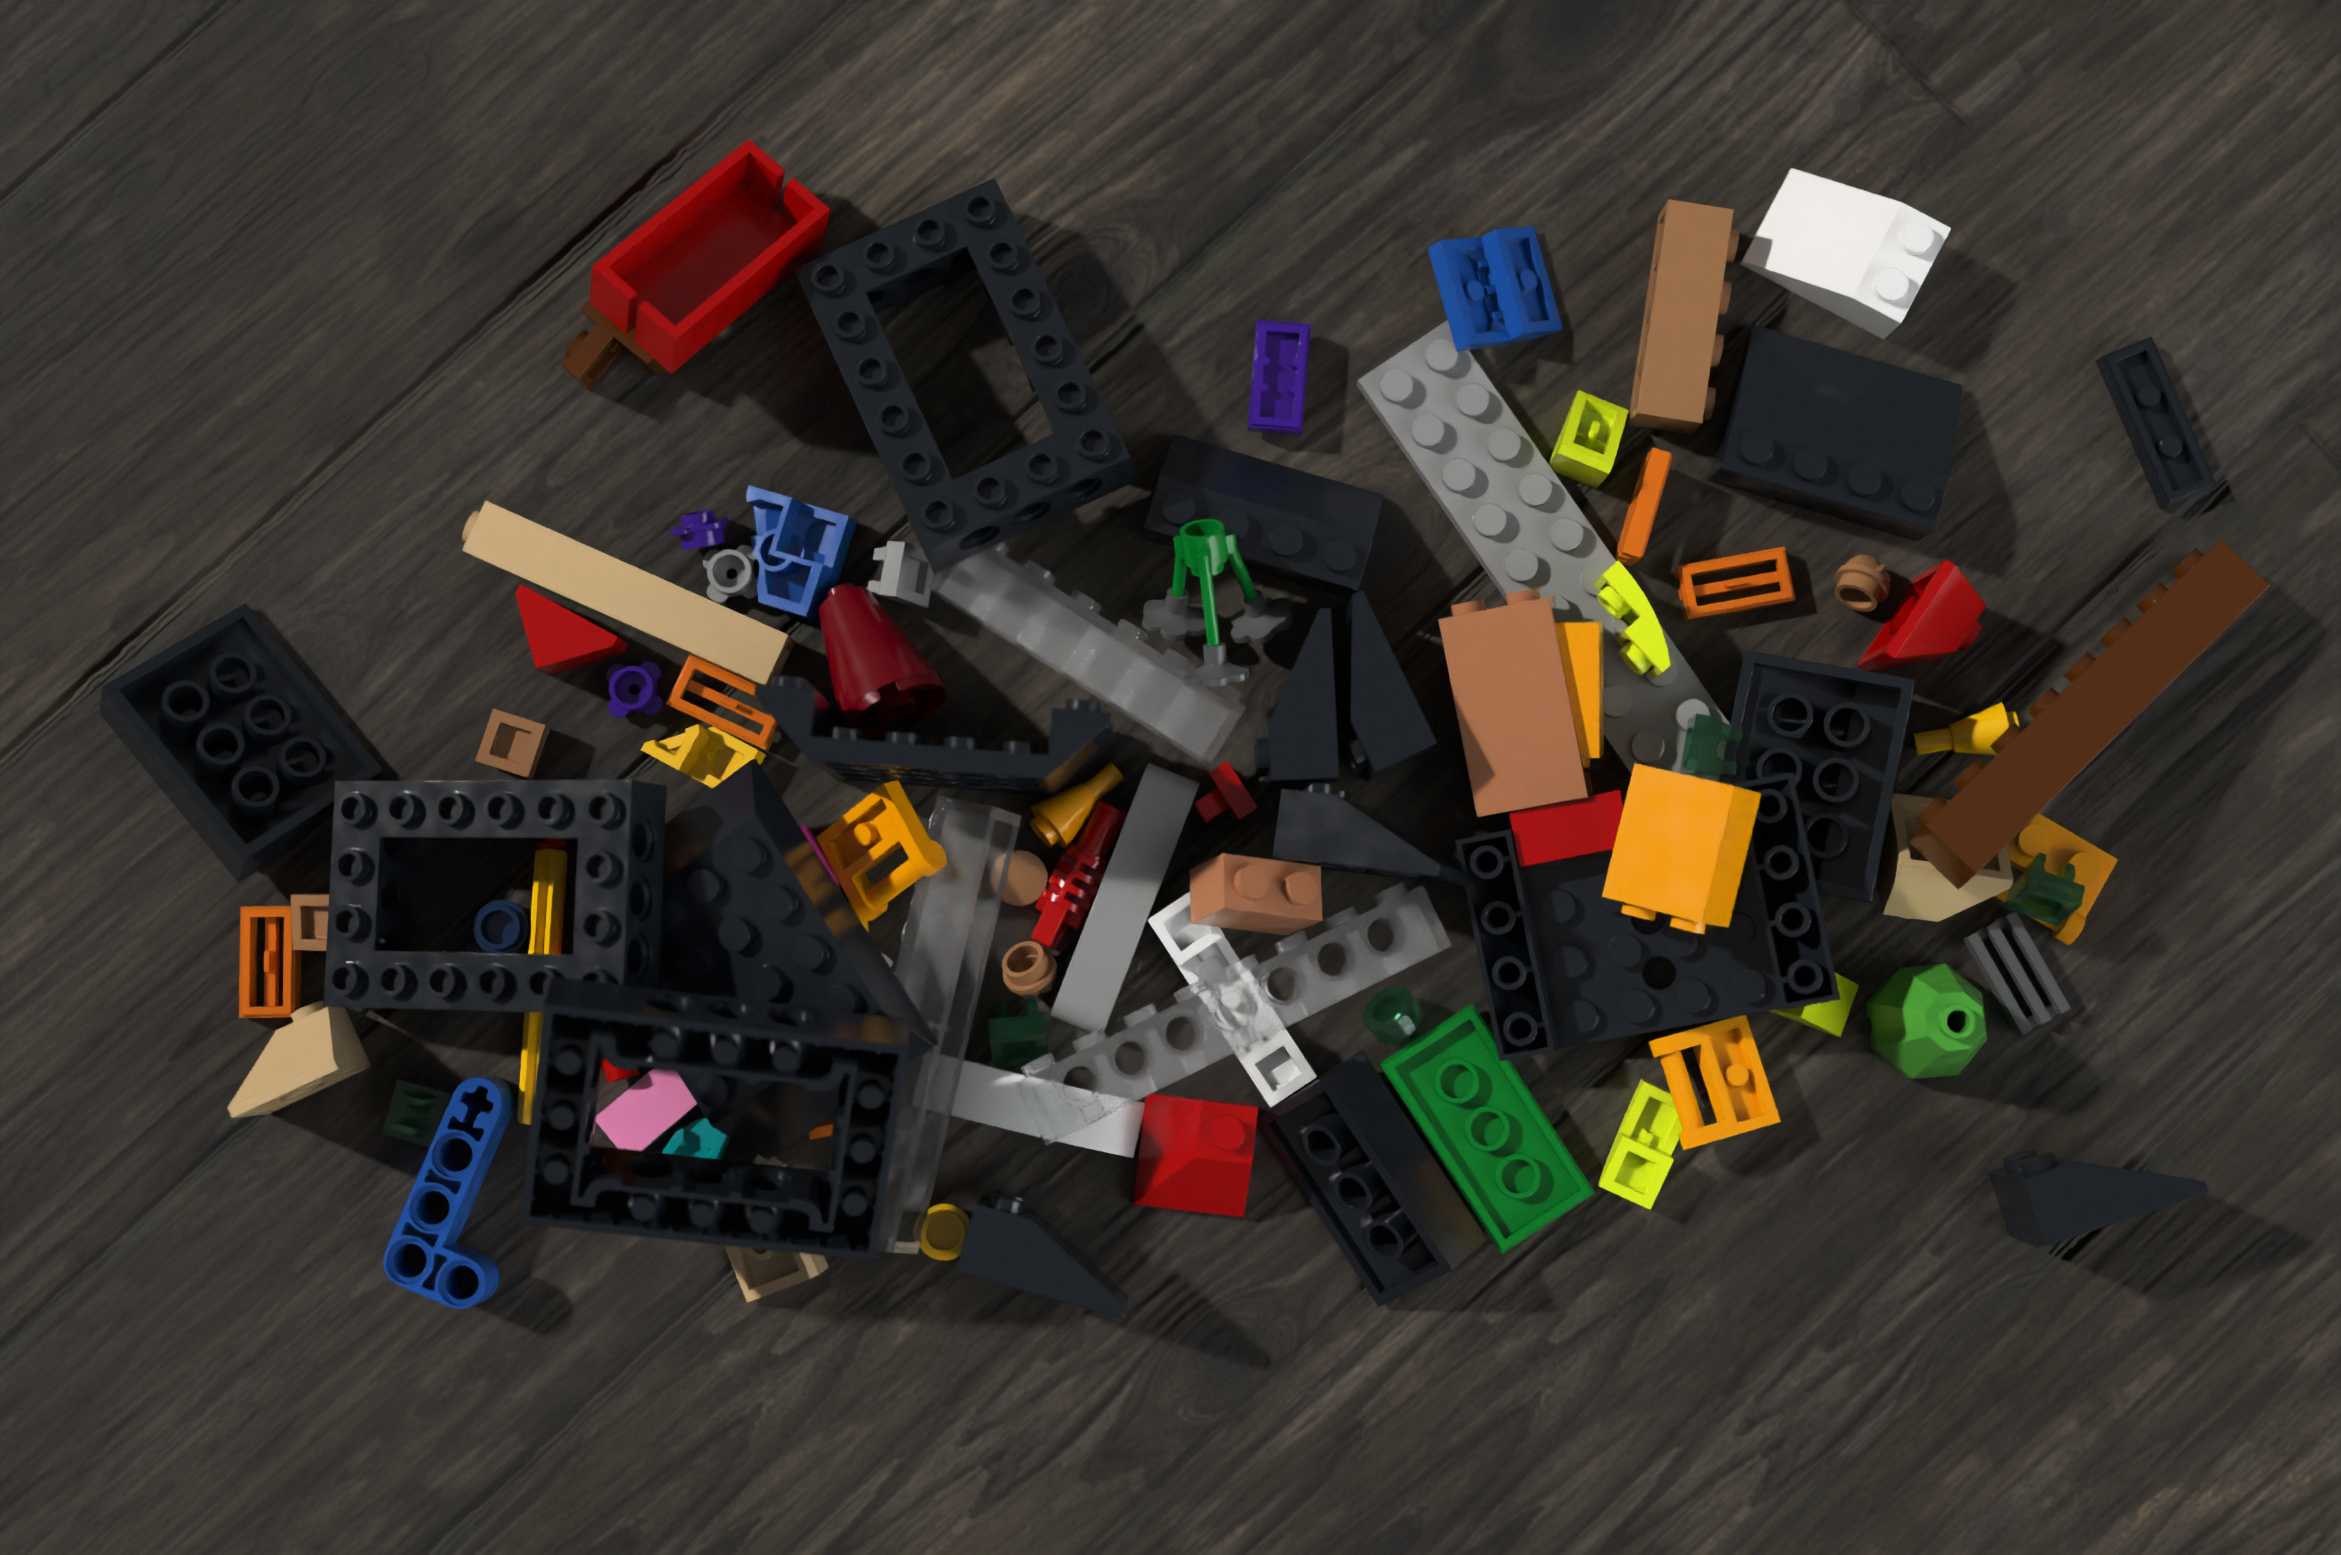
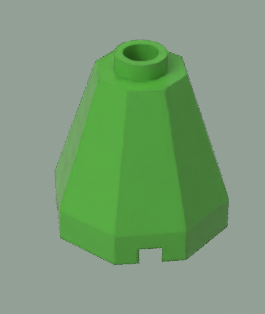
M1947 964L1894 968L1866 1002L1867 1017L1871 1019L1872 1033H1869L1871 1049L1907 1079L1959 1075L1987 1041L1982 993Z

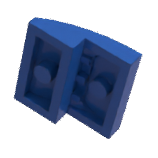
M1534 227L1494 229L1482 237L1440 240L1427 248L1457 352L1521 342L1563 330Z

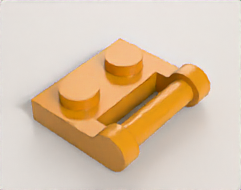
M898 780L883 783L816 837L857 915L867 921H873L883 914L888 908L889 901L922 876L934 875L945 867L947 863L945 851L941 845L931 840L927 835ZM903 846L909 859L875 885L871 884L866 873L899 847Z
M2038 813L2006 844L2010 865L2068 898L2069 902L2062 911L2014 882L2010 889L1995 895V897L2053 930L2052 936L2066 945H2070L2081 933L2086 922V916L2118 859Z
M1746 1015L1736 1016L1648 1042L1653 1058L1659 1057L1683 1130V1133L1678 1134L1683 1150L1781 1122ZM1692 1047L1717 1123L1707 1126L1704 1124L1681 1050Z

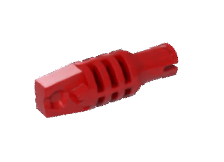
M1098 800L1077 844L1070 843L1069 847H1065L1048 880L1046 889L1042 891L1036 903L1035 909L1041 911L1042 914L1031 935L1034 941L1052 950H1057L1069 927L1076 930L1079 929L1109 864L1105 859L1126 820L1127 815Z

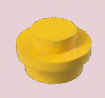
M943 1203L930 1207L922 1214L916 1227V1238L920 1248L926 1255L936 1260L946 1261L960 1256L970 1225V1219L961 1208L952 1204Z

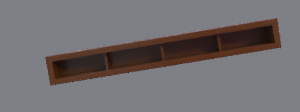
M2221 539L2204 555L2197 548H2194L2171 571L2179 579L2169 589L2159 582L2136 605L2143 614L2133 624L2123 617L2099 640L2107 649L2097 659L2087 652L2063 675L2071 684L2061 694L2050 687L2027 710L2035 718L2027 727L2022 730L2014 722L1990 745L1998 754L1986 766L1976 759L1952 782L1960 791L1949 802L1938 795L1915 818L1922 828L1908 842L1958 890L1976 875L2271 586Z

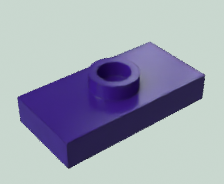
M1268 320L1256 321L1247 431L1302 435L1311 324Z

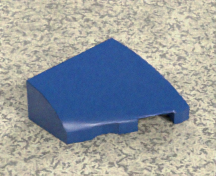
M749 485L746 499L754 508L757 534L751 536L753 555L759 563V574L756 577L758 602L820 623L819 606L825 601V594L838 584L858 520L844 514L802 503L792 497Z

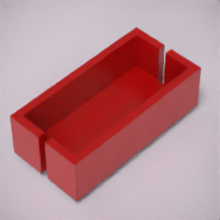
M748 139L592 266L590 303L626 335L635 328V343L669 373L673 374L788 276L794 268H797L823 246L830 208L795 178H792L786 183L781 214L777 212L776 209L779 208L785 170Z

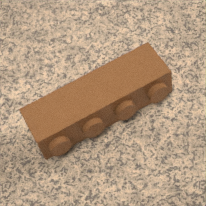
M1668 199L1659 214L1627 425L1692 435L1702 424L1703 420L1709 421L1712 416L1716 389L1708 387L1710 368L1718 367L1724 342L1723 335L1716 334L1718 314L1725 315L1731 295V282L1723 281L1726 261L1733 262L1739 241V229L1731 228L1734 209Z

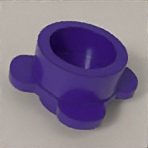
M713 509L696 511L681 515L682 524L675 526L674 529H670L671 535H679L683 550L702 548L725 542L723 527L729 523L728 517L715 519Z
M650 661L643 662L640 667L633 665L623 666L622 664L612 665L606 673V679L609 682V693L612 698L608 703L610 713L618 718H625L629 713L644 712L649 716L658 714L663 707V700L658 695L657 681L661 677L660 668ZM632 685L639 686L638 694L632 695L630 693Z

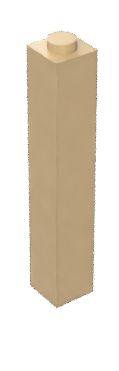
M486 500L481 511H474L464 527L462 540L465 541L462 551L475 560L684 653L695 656L754 684L772 685L773 676H781L796 643L786 633Z

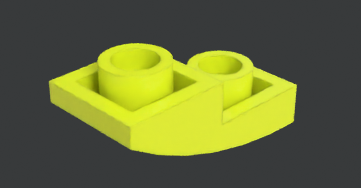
M1618 560L1593 583L1600 591L1597 594V599L1614 618L1620 620L1624 617L1631 624L1615 638L1622 647L1618 651L1622 660L1636 674L1642 676L1646 672L1653 680L1671 665L1667 644L1655 612L1644 592Z

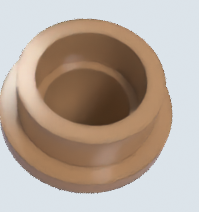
M1857 555L1841 566L1835 575V583L1837 585L1835 589L1836 598L1845 606L1857 611L1868 612L1874 610L1879 602L1887 598L1890 592V575L1886 572V565L1878 561L1877 557Z
M1024 941L1011 947L1003 957V980L1010 991L1019 994L1021 997L1030 995L1034 998H1038L1040 993L1051 991L1053 982L1057 978V962L1049 949L1040 946V944L1034 941Z

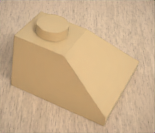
M1894 793L1877 878L1883 914L1905 919L1939 922L2010 889L2014 880L2006 845L1958 890L1908 842L1922 828L1915 818L1935 798Z
M319 1001L291 1013L293 1023L275 1031L227 1107L231 1117L238 1118L270 1114L370 1068L371 1065L346 1008L323 1007V1001Z

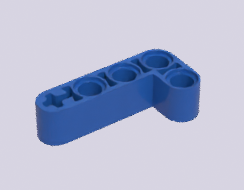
M482 1076L469 1078L459 1084L454 1091L384 1253V1271L391 1281L403 1288L452 1308H468L485 1301L494 1294L500 1279L498 1267L491 1258L457 1243V1240L514 1111L516 1102L514 1090L501 1077ZM487 1092L486 1099L494 1103L493 1109L480 1112L482 1104L474 1100L475 1094ZM475 1121L473 1128L462 1127V1123ZM476 1128H483V1129H484V1133H483L481 1130L476 1129ZM457 1139H463L472 1149V1160L465 1169L456 1166L451 1159V1147ZM435 1191L441 1192L449 1201V1214L444 1221L435 1219L429 1212V1198ZM411 1244L418 1245L426 1254L427 1263L422 1273L414 1272L406 1263V1251ZM461 1266L470 1267L478 1276L479 1285L474 1295L464 1293L457 1284L456 1278Z

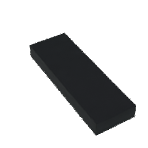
M2152 336L2098 358L2096 364L2160 510L2216 487L2217 484Z

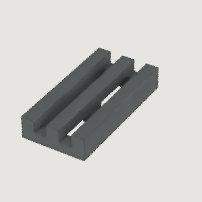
M2009 911L1962 937L2017 1035H2024L2032 1031L2033 1027L2050 1021L2051 1017L2071 1009L2016 911ZM2006 928L2049 1003L2048 1005L2044 1006L2001 931L2002 929ZM1987 937L1992 941L2009 974L2029 1006L2032 1014L2027 1017L2023 1014L1982 942Z

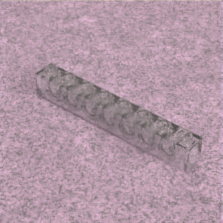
M1400 882L1373 895L1377 906L1359 915L1354 906H1351L1324 919L1323 921L1328 930L1308 939L1305 931L1301 930L1276 942L1274 946L1278 954L1258 963L1255 955L1252 954L1223 968L1228 978L1209 988L1203 978L1174 992L1173 994L1178 1003L1157 1012L1154 1003H1151L1124 1016L1123 1019L1127 1027L1108 1037L1103 1028H1100L1073 1041L1072 1044L1076 1052L1057 1062L1051 1052L1023 1065L1021 1069L1025 1077L1014 1082L1043 1144L1048 1145L1451 947V942L1423 885L1407 891L1404 883ZM1375 920L1387 924L1392 932V943L1384 952L1374 949L1368 941V929ZM1326 944L1338 948L1343 956V967L1335 976L1325 974L1318 965V953ZM1277 968L1287 971L1294 981V990L1291 996L1284 1001L1274 998L1267 987L1269 975ZM1225 993L1237 995L1244 1004V1015L1233 1026L1224 1023L1217 1014V1003ZM1176 1017L1187 1019L1192 1024L1195 1032L1192 1044L1184 1050L1173 1048L1166 1038L1167 1026ZM1128 1041L1139 1045L1144 1053V1064L1133 1075L1122 1073L1115 1063V1053L1118 1047ZM1077 1066L1089 1070L1094 1079L1092 1092L1081 1100H1074L1069 1097L1063 1086L1066 1073Z

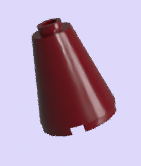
M844 583L829 590L824 596L825 601L819 606L818 613L841 728L863 731V736L869 737V741L885 739L886 732H893L890 726L904 719H907L910 727H913L936 712L947 696L942 678L870 590L864 586H855L853 583Z

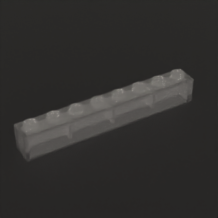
M938 795L934 811L928 820L927 834L931 840L941 845L947 856V863L945 867L934 875L922 876L914 882L915 890L908 920L901 932L902 945L895 976L939 1044L906 1066L878 1244V1250L891 1253L918 1254L921 1235L928 1213L1021 821L1020 815L993 806Z

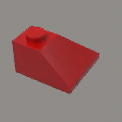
M1946 559L1914 578L1856 667L1860 670L1871 672L1940 659L1956 652L1958 649L1964 652L1971 646L1983 627L1977 619L1987 605L1957 566Z
M1146 1092L1133 1204L1244 1217L1252 1168L1258 1107L1251 1104Z

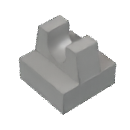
M887 541L886 547L875 548L873 560L884 564L881 581H869L868 589L870 592L910 607L928 608L934 572L923 549L907 542Z

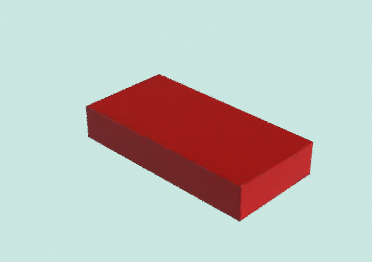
M1621 790L1509 812L1519 866L1526 867L1613 850L1624 808Z

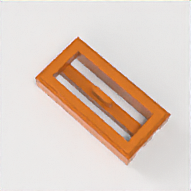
M1652 448L1647 453V456L1643 458L1614 556L1616 562L1619 560L1621 564L1632 567L1644 557L1673 458L1670 452Z
M1785 546L1679 565L1674 568L1675 577L1679 580L1680 585L1678 590L1680 601L1683 600L1684 611H1682L1684 622L1787 604L1796 600ZM1775 562L1777 570L1693 586L1691 578L1693 576ZM1775 583L1780 585L1781 591L1702 606H1697L1696 602L1698 597Z
M689 654L666 704L768 752L772 744L771 740L775 732H778L780 725L770 714L762 713L691 679L697 670L755 697L756 685ZM686 690L763 725L764 727L760 735L683 700L682 698Z
M291 906L240 907L239 1018L291 1017V1013L301 1008L302 950H293ZM280 917H284L283 1006H279ZM258 918H265L264 1006L257 1007Z

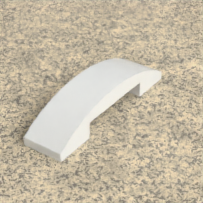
M1190 892L1147 919L1270 1108L1317 1077L1228 943L1219 927L1191 924Z
M930 1051L917 1106L1019 1133L1133 1158L1145 1103Z

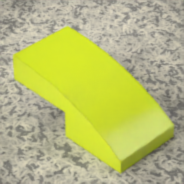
M1641 1078L1615 1137L1598 1183L1599 1187L1651 1210L1674 1161L1672 1153L1679 1140L1678 1134L1683 1132L1670 1091Z

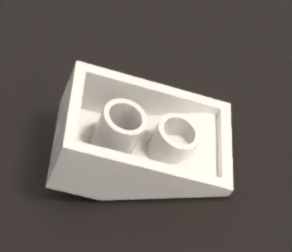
M1791 168L1740 264L1884 340L1902 323L1951 228L1903 202Z

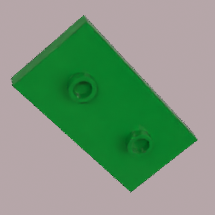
M1473 1004L1464 1007L1378 1063L1500 1254H1504L1596 1194L1510 1060L1499 1061L1495 1037Z

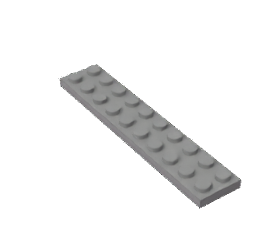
M1448 320L1358 379L1357 387L1505 600V594L1539 588L1541 598L1555 596L1557 607L1552 608L1555 621H1604V743L1631 780L1634 763L1719 782L1730 723L1662 626L1671 663L1663 673L1652 680L1646 672L1642 676L1636 674L1622 660L1618 652L1622 647L1615 638L1631 624L1624 617L1620 620L1614 618L1604 609L1597 599V594L1600 591L1593 584L1616 563V560L1469 350L1456 351Z

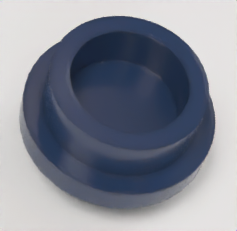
M507 900L492 901L483 906L477 913L473 923L474 937L478 945L488 953L513 954L520 950L527 942L530 934V920L520 905Z

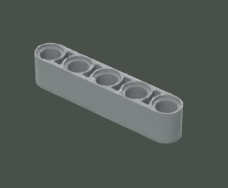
M1148 763L1058 992L1050 1017L1101 1037L1103 1036L1200 782Z

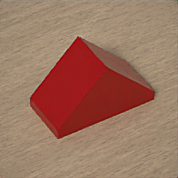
M520 584L515 593L535 667L547 675L621 655L628 646L619 637Z

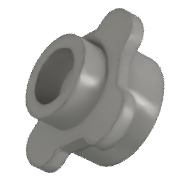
M741 545L736 550L726 549L719 551L713 549L705 554L703 566L707 569V576L710 581L707 595L712 601L724 603L729 597L744 596L747 599H753L757 596L754 564L757 558L753 555L752 547ZM731 569L737 571V576L734 579L727 577V572Z

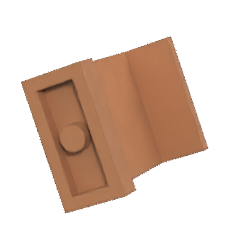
M1539 588L1505 594L1507 605L1491 609L1485 608L1484 599L1451 605L1453 616L1438 619L1477 817L1585 798L1593 792L1589 770L1584 771L1552 610V608L1557 607L1555 596L1541 598Z

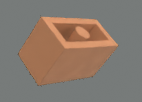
M1226 853L1216 856L1190 869L1191 924L1289 935L1323 921L1321 866Z

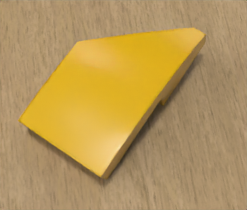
M699 724L685 728V733L659 742L655 739L645 742L641 748V751L711 788L717 786L750 760L756 759L761 765L766 756L763 752L714 726L706 729Z

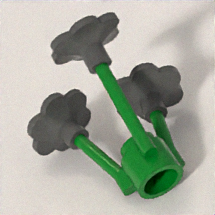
M1200 519L1189 522L1181 527L1180 535L1173 538L1176 556L1172 587L1167 590L1166 598L1163 600H1149L1144 604L1142 626L1149 632L1161 633L1165 639L1171 641H1181L1187 636H1201L1206 632L1207 644L1203 645L1205 664L1202 667L1193 668L1185 672L1184 684L1186 686L1203 685L1206 687H1217L1229 684L1230 682L1248 680L1250 678L1251 666L1245 663L1232 664L1227 662L1225 643L1220 642L1212 576L1224 570V563L1228 559L1244 594L1241 601L1245 609L1236 612L1230 619L1233 627L1230 634L1236 643L1251 641L1254 644H1262L1270 641L1276 632L1284 631L1293 624L1294 618L1291 614L1293 605L1288 598L1273 600L1269 597H1264L1260 590H1255L1237 549L1234 530L1225 531L1224 524L1215 519ZM1187 567L1191 569L1193 575L1200 577L1203 605L1188 601L1189 592L1185 589Z

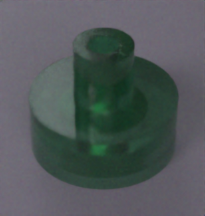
M1388 987L1377 993L1366 1005L1363 1012V1023L1379 1042L1393 1044L1400 1041L1402 1044H1408L1418 1036L1419 1030L1417 1027L1422 1018V1007L1405 987Z

